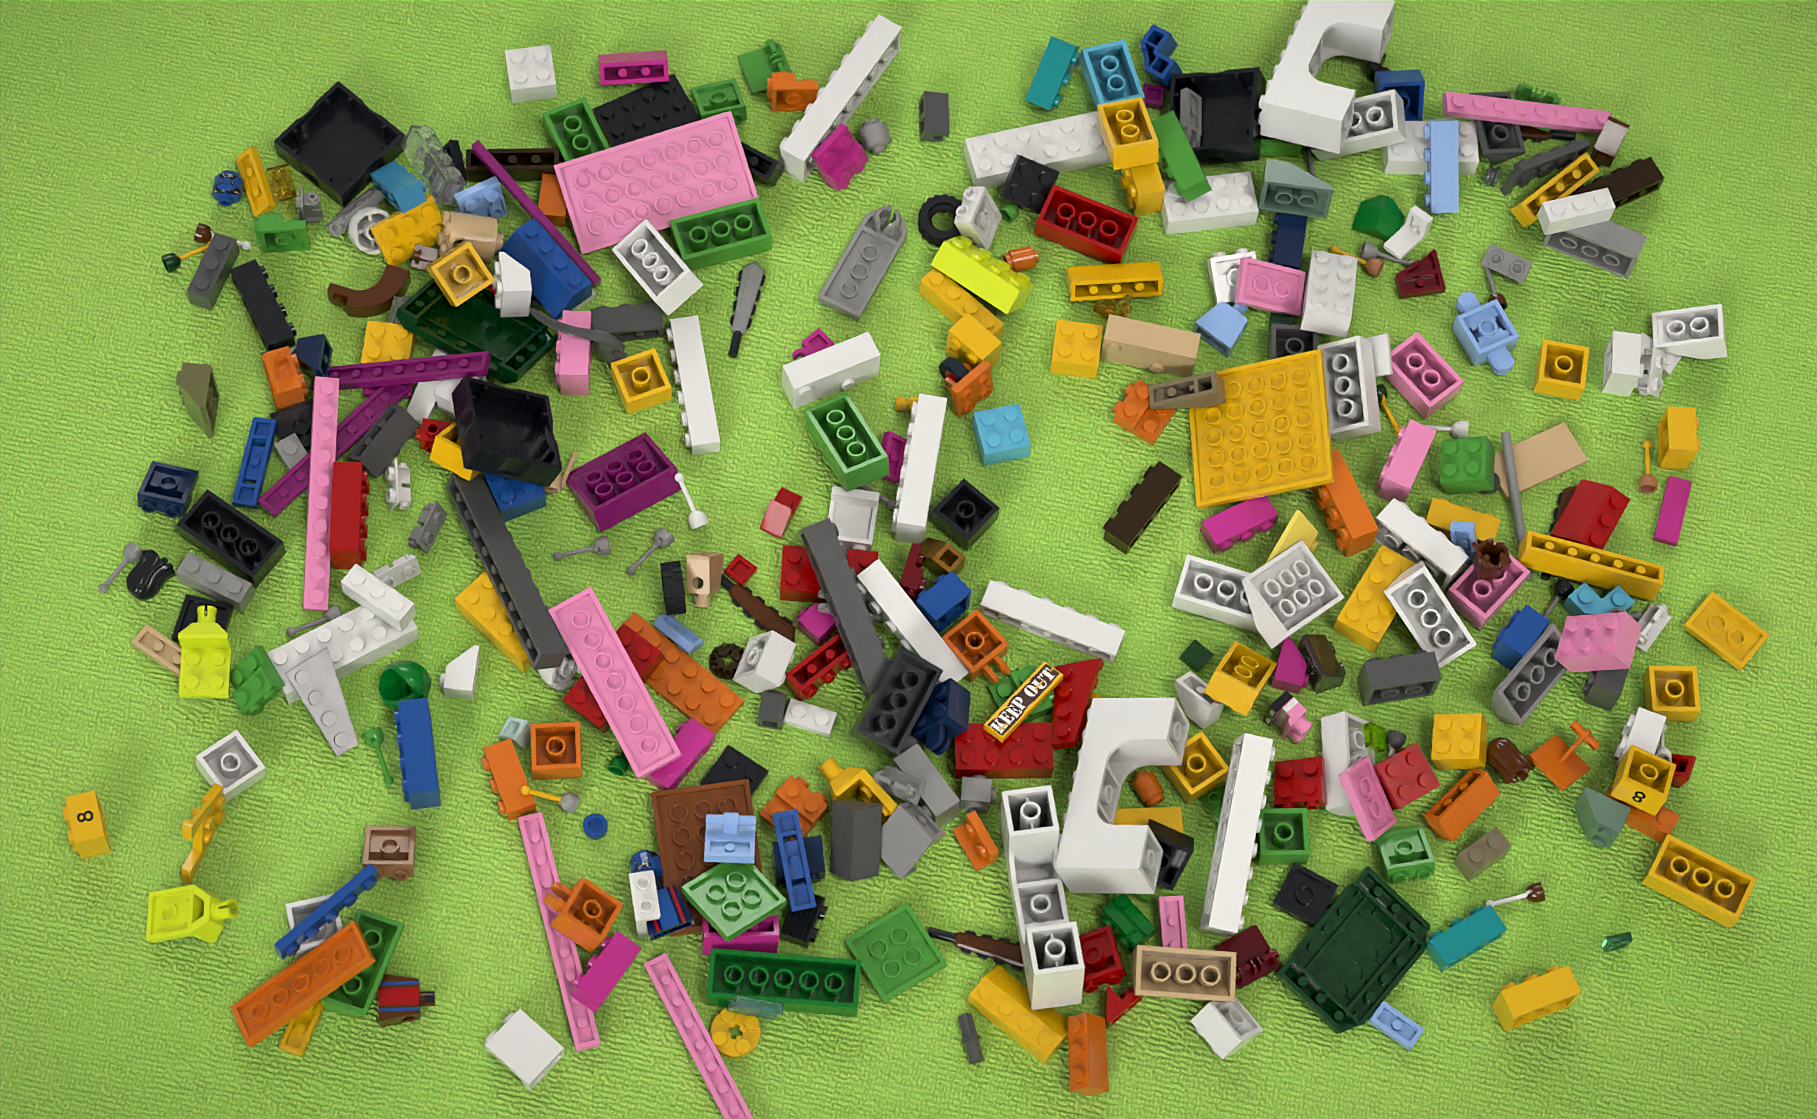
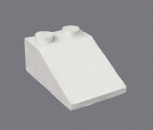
M1722 304L1652 313L1654 348L1669 354L1703 360L1728 357Z

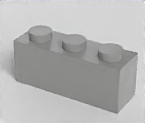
M189 552L176 571L179 583L215 601L233 605L234 610L241 614L244 613L255 595L252 583Z

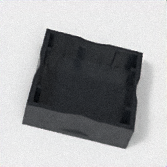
M1259 67L1231 69L1217 73L1197 72L1171 75L1170 111H1174L1179 122L1181 90L1187 87L1202 97L1200 146L1192 148L1200 165L1258 161L1260 159L1262 135H1260L1261 125H1258V118L1262 109L1259 108V101L1261 95H1265L1266 79Z
M339 81L324 93L304 116L293 122L274 140L277 155L342 208L346 207L373 181L370 173L394 161L407 149L405 134L383 116L369 109L362 99Z
M464 376L451 393L464 468L549 487L562 471L558 444L553 433V418L549 397L521 389L505 388L495 383Z

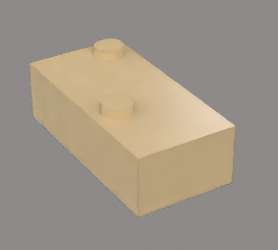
M1109 314L1100 359L1148 369L1156 374L1166 373L1186 378L1192 375L1201 334Z

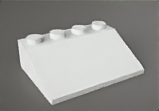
M1302 540L1241 580L1256 628L1271 649L1345 598Z

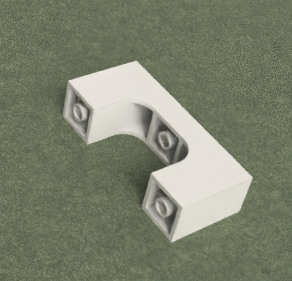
M1307 0V6L1303 5L1301 10V19L1295 22L1294 34L1288 37L1287 49H1283L1281 52L1280 64H1276L1274 67L1273 79H1269L1267 82L1266 94L1260 97L1259 108L1262 109L1258 118V125H1261L1260 135L1340 154L1353 125L1356 90L1320 82L1315 79L1322 63L1334 56L1344 55L1380 63L1393 34L1395 1Z
M1093 698L1091 708L1087 711L1088 722L1082 734V748L1078 751L1077 770L1073 773L1074 784L1072 791L1068 795L1069 806L1067 813L1063 817L1064 828L1059 836L1058 855L1054 858V869L1058 872L1070 893L1154 894L1163 849L1148 825H1113L1122 783L1130 772L1148 765L1182 764L1190 723L1176 698Z
M1047 785L1002 791L1000 833L1031 1010L1081 1004L1085 967L1076 921L1069 922L1062 879L1054 869V858L1058 855L1059 825L1052 787Z

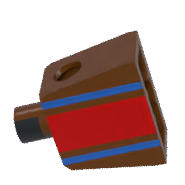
M385 974L378 989V1018L380 1027L420 1020L421 1007L436 1005L435 991H421L420 981L417 978Z

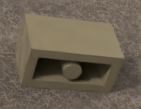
M1496 827L1460 852L1454 864L1469 882L1505 857L1512 846Z

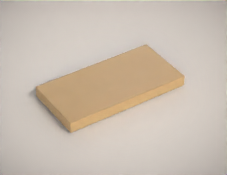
M1565 422L1512 445L1520 494L1588 462L1587 457ZM1501 450L1495 453L1494 472L1500 478L1499 489L1504 498L1508 500L1510 499L1504 453Z

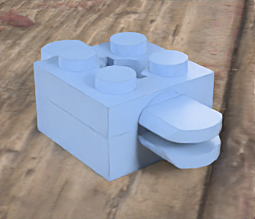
M1465 292L1461 294L1456 303V309L1460 315L1456 316L1452 326L1453 332L1474 366L1488 361L1497 375H1507L1515 363L1509 351L1515 348L1519 339L1518 333L1497 299L1481 305L1474 293Z

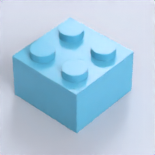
M1019 403L974 412L972 426L983 466L1029 457L1031 444Z

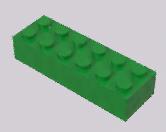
M711 948L707 1005L857 1017L861 960Z

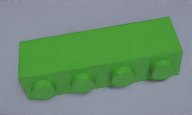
M1172 110L1151 121L1160 149H1158L1159 156L1162 162L1167 161L1168 163L1165 169L1170 179L1175 178L1177 182L1173 186L1178 196L1183 195L1188 203L1210 192L1212 188L1174 111Z

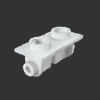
M1646 348L1641 364L1644 365V370H1648V373L1643 374L1642 378H1639L1637 390H1639V395L1648 396L1649 394L1659 398L1663 387V368L1666 365L1665 352L1657 348Z
M395 458L385 470V480L388 481L386 502L389 503L390 512L396 506H399L401 510H407L409 505H411V488L402 487V485H410V468L407 466V463H398Z
M405 554L403 557L393 561V567L391 568L385 565L376 571H372V575L391 588L422 573L417 558L413 554Z
M1662 603L1656 606L1651 604L1638 621L1642 628L1636 647L1645 653L1671 619V616L1667 613L1668 607Z

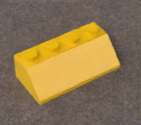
M999 965L985 975L968 996L967 1003L1044 1065L1047 1064L1068 1038L1067 1019L1054 1008L1031 1010L1028 988Z

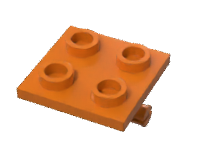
M1577 720L1569 727L1579 736L1571 748L1555 735L1528 756L1561 791H1564L1591 769L1575 753L1581 744L1585 742L1593 751L1601 745L1591 735L1592 732L1589 729L1586 730Z

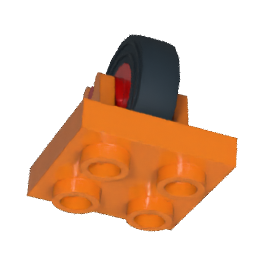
M948 357L940 363L939 370L945 381L944 386L951 392L953 413L958 418H961L965 413H970L979 401L988 398L992 393L991 364L985 359L975 368H972L965 362L962 364L953 357Z

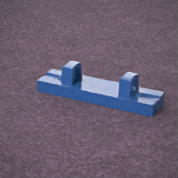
M253 417L232 501L234 507L258 508L257 502L261 496L278 427L276 419ZM246 481L256 482V484H248Z
M797 808L772 813L791 911L816 907ZM788 838H795V840H790V841H785V842H784V840H786V839H788Z

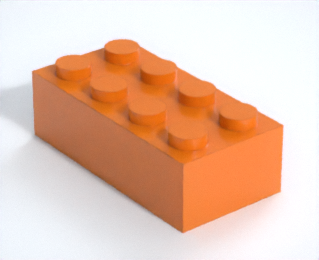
M1337 448L1332 450L1335 482L1308 487V489L1313 491L1316 497V505L1320 511H1323L1326 517L1325 522L1330 531L1333 530L1338 549L1340 551L1343 550L1345 556L1349 557L1372 548L1379 528Z

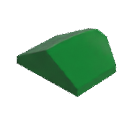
M1379 195L1361 202L1351 230L1388 241L1401 228L1404 215L1394 199Z

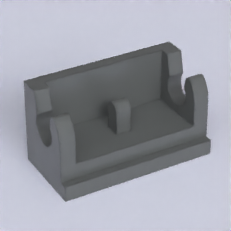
M924 91L918 102L920 142H943L942 136H949L948 93Z

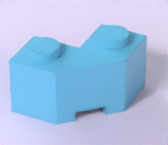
M1583 583L1568 596L1563 608L1571 616L1605 614L1614 608H1622L1629 613L1635 601L1619 585L1601 599L1586 583Z

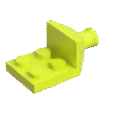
M199 606L197 608V623H191L178 633V640L181 646L179 697L229 698L232 646L229 636L216 623L217 608L208 606L206 612L205 606Z
M194 884L149 892L146 941L155 943L195 936L208 943H215L224 927V920L238 917L239 912H231L239 910L238 902L233 898L223 901L217 894Z

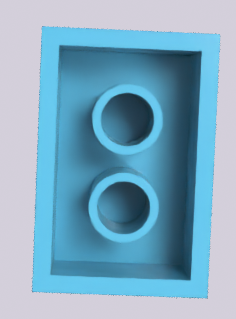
M1125 39L1081 50L1079 63L1096 111L1097 105L1139 97H1142L1144 101L1145 96Z

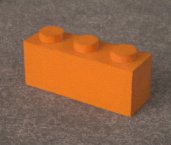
M511 738L484 747V757H481L484 770H490L492 778L489 779V783L493 793L498 792L500 800L497 801L501 815L506 814L508 821L537 812L532 794L523 795L521 793V787L529 785Z
M1472 768L1424 817L1438 838L1452 842L1461 835V832L1469 824L1476 821L1478 816L1487 807L1493 804L1494 800L1500 795V792L1487 772Z
M1613 784L1611 785L1606 797L1631 808L1624 822L1625 824L1659 843L1664 840L1667 834H1671L1680 817L1679 814L1662 806L1655 816L1610 796Z
M1090 1013L1067 1017L1070 1091L1086 1096L1109 1092L1106 1018Z

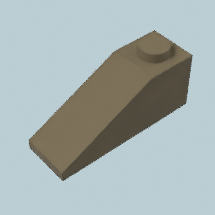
M1216 371L1148 386L1151 409L1205 408L1226 403L1224 381Z

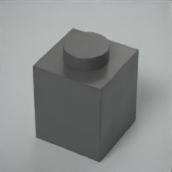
M777 690L763 691L758 715V727L782 730L787 695Z

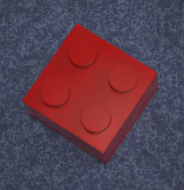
M1418 743L1407 745L1373 765L1392 811L1401 809L1440 786Z

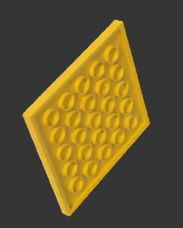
M1321 349L1216 371L1224 381L1226 403L1205 408H1189L1196 506L1199 509L1335 482L1324 356Z

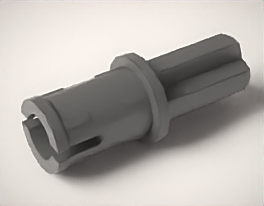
M965 1013L958 1016L963 1037L961 1043L965 1044L969 1064H977L984 1061L979 1042L981 1036L977 1034L972 1014Z

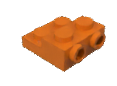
M787 71L772 73V78H767V103H771L772 111H805L810 103L813 104L817 99L818 81L810 79L795 81V73Z
M1139 379L1136 384L1131 382L1126 389V399L1123 402L1119 400L1112 411L1115 413L1113 423L1153 446L1176 413L1177 408L1151 409L1148 387L1150 385Z
M791 775L775 792L774 798L759 813V817L775 829L772 813L797 808L802 836L805 838L827 814L829 805L826 803L828 800L822 793L817 791L814 794L808 789L809 784L802 777L794 778Z

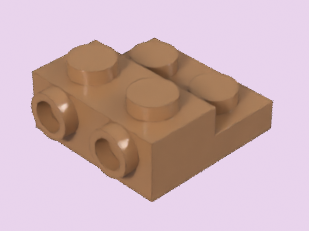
M366 826L363 869L371 863L377 869L379 877L377 881L383 877H394L398 881L414 877L416 826Z

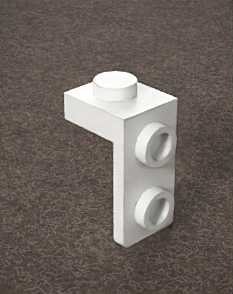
M1414 206L1409 211L1405 225L1384 243L1383 248L1401 260L1427 236L1433 218L1425 211Z

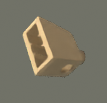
M699 551L687 554V592L696 593V607H710V594L720 591L724 553Z

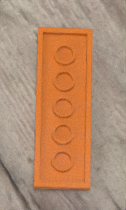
M636 612L624 622L625 625L659 649L665 657L645 684L689 720L694 718L716 735L742 707L744 700L688 654L679 649L667 637L663 636Z
M352 921L230 1006L243 1037L250 1047L257 1045L376 962L359 925L355 921Z

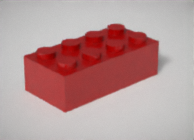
M1053 184L1036 221L1034 235L1105 263L1121 264L1136 232L1139 218Z
M333 462L329 553L333 569H352L355 564L363 567V561H367L365 539H368L366 517H369L367 495H370V481H368V471H364L362 462Z
M783 545L779 600L827 603L825 599L818 597V591L821 587L804 546ZM846 549L848 553L847 562L849 567L854 569L856 575H859L878 560L879 551Z
M623 623L616 633L642 682L645 684L665 657L659 649ZM582 675L564 697L563 701L605 734L609 730L610 725Z
M1052 722L1021 723L1003 743L983 729L985 723H969L966 732L953 738L954 779H962V777H972L974 775H982L986 779L1052 778L1054 769Z

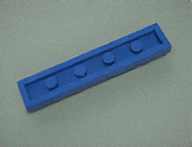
M370 863L275 943L274 947L278 956L282 960L287 956H293L298 952L301 947L300 945L304 941L313 939L319 933L320 928L324 924L332 923L339 916V912L343 908L352 906L358 900V896L363 891L371 890L379 879L377 869Z

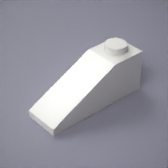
M436 348L432 356H442L451 354L446 353L442 349ZM438 381L419 382L406 411L420 424H422L423 418L430 419L437 408L434 388Z

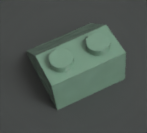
M1585 787L1574 806L1586 837L1592 840L1595 845L1607 848L1611 847L1619 835L1631 809L1588 787Z

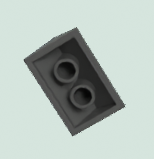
M1510 92L1469 93L1472 95L1512 99ZM1474 119L1483 155L1493 165L1526 153L1519 124Z
M833 800L830 872L850 882L879 876L883 804Z

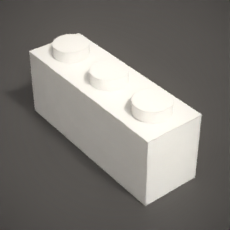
M1604 188L1543 202L1537 216L1544 235L1610 221L1616 207L1609 189Z
M357 564L353 566L341 581L344 594L400 632L406 628L416 615L415 604Z

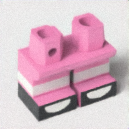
M1287 690L1269 706L1263 718V721L1269 727L1275 722L1283 730L1281 733L1283 740L1289 736L1296 744L1307 736V731L1312 727V724L1304 717L1307 710Z

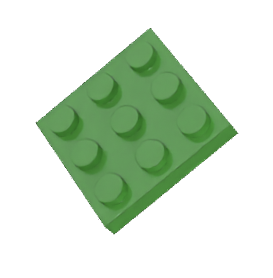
M721 862L681 887V893L726 942L731 941L784 908L787 903L783 895L752 863Z
M908 903L844 940L854 959L861 960V970L883 1004L947 967L944 957Z

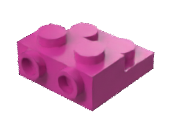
M840 124L811 154L826 185L838 191L847 188L850 184L849 180L855 174L862 172L865 168L864 164L869 160L862 145L854 141L848 127Z

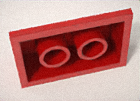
M1581 479L1549 536L1603 550L1631 499L1610 485Z

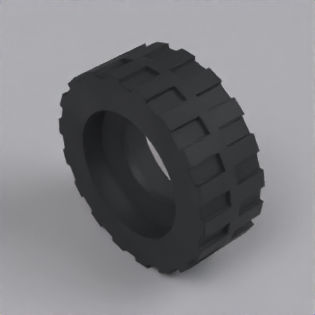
M938 194L928 198L922 204L918 215L919 233L921 232L922 238L926 239L929 244L939 247L943 241L961 236L955 223L948 230H939L933 225L932 218L937 212L946 211L952 214L955 219L956 210L962 205V201L956 199L955 196H948L947 194Z
M680 561L660 563L666 615L686 613V602Z

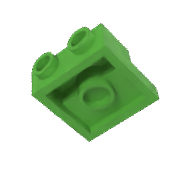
M735 78L691 88L700 120L731 111L735 125H739L747 120L746 105Z
M274 212L258 215V220H254L257 244L262 245L263 253L310 250V240L305 220L291 219L283 222L282 213L277 214Z
M255 646L231 671L230 680L236 689L232 696L243 715L251 714L254 716L264 710V706L269 701L275 699L279 695L278 692L285 686L263 646Z
M1033 665L1010 674L1009 678L988 686L987 690L997 710L1036 671ZM1052 692L1047 695L1022 723H1028L1052 713L1054 703Z
M1422 825L1387 830L1374 840L1380 855V865L1386 882L1393 881L1395 884H1401L1408 878L1417 877L1419 880H1425L1434 874L1435 859Z

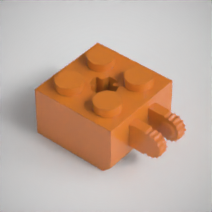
M289 346L266 352L261 356L278 411L303 402L305 398L309 397L296 353L291 354Z
M978 609L941 637L969 672L965 677L970 682L983 673L991 683H997L999 681L998 676L990 668L993 664L1004 675L1010 672L1008 665L1001 659L1007 654L1009 644Z
M580 878L570 889L560 882H553L551 890L556 895L548 893L544 898L545 904L557 911L550 926L591 953L603 942L623 903L587 879Z

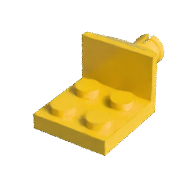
M833 758L828 759L819 768V772L830 783L829 792L832 807L833 800L851 801L859 795L858 799L860 802L883 804L882 825L885 824L897 809L898 805L865 769L847 767L844 770Z

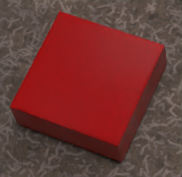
M738 554L724 570V575L736 584L744 587L757 572V567Z

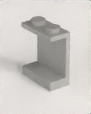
M908 801L897 807L882 826L880 858L889 865L894 874L903 879L916 872L917 869L914 865L930 845L941 841L945 833L919 805Z

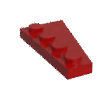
M1101 658L1055 667L1057 671L1063 674V680L1054 688L1052 746L1054 750L1078 746L1086 722L1085 714L1092 703L1091 695L1099 681L1097 676L1099 670L1103 669L1104 662Z

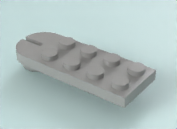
M883 206L871 211L864 217L819 294V302L858 321L860 320L905 242L907 226L898 209H895L893 220L888 226L885 225L891 216L892 206Z

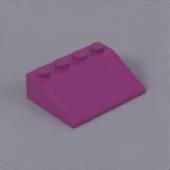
M646 432L571 471L566 480V483L587 516L600 532L613 527L681 490L679 482L674 478L675 474L678 473L677 467Z

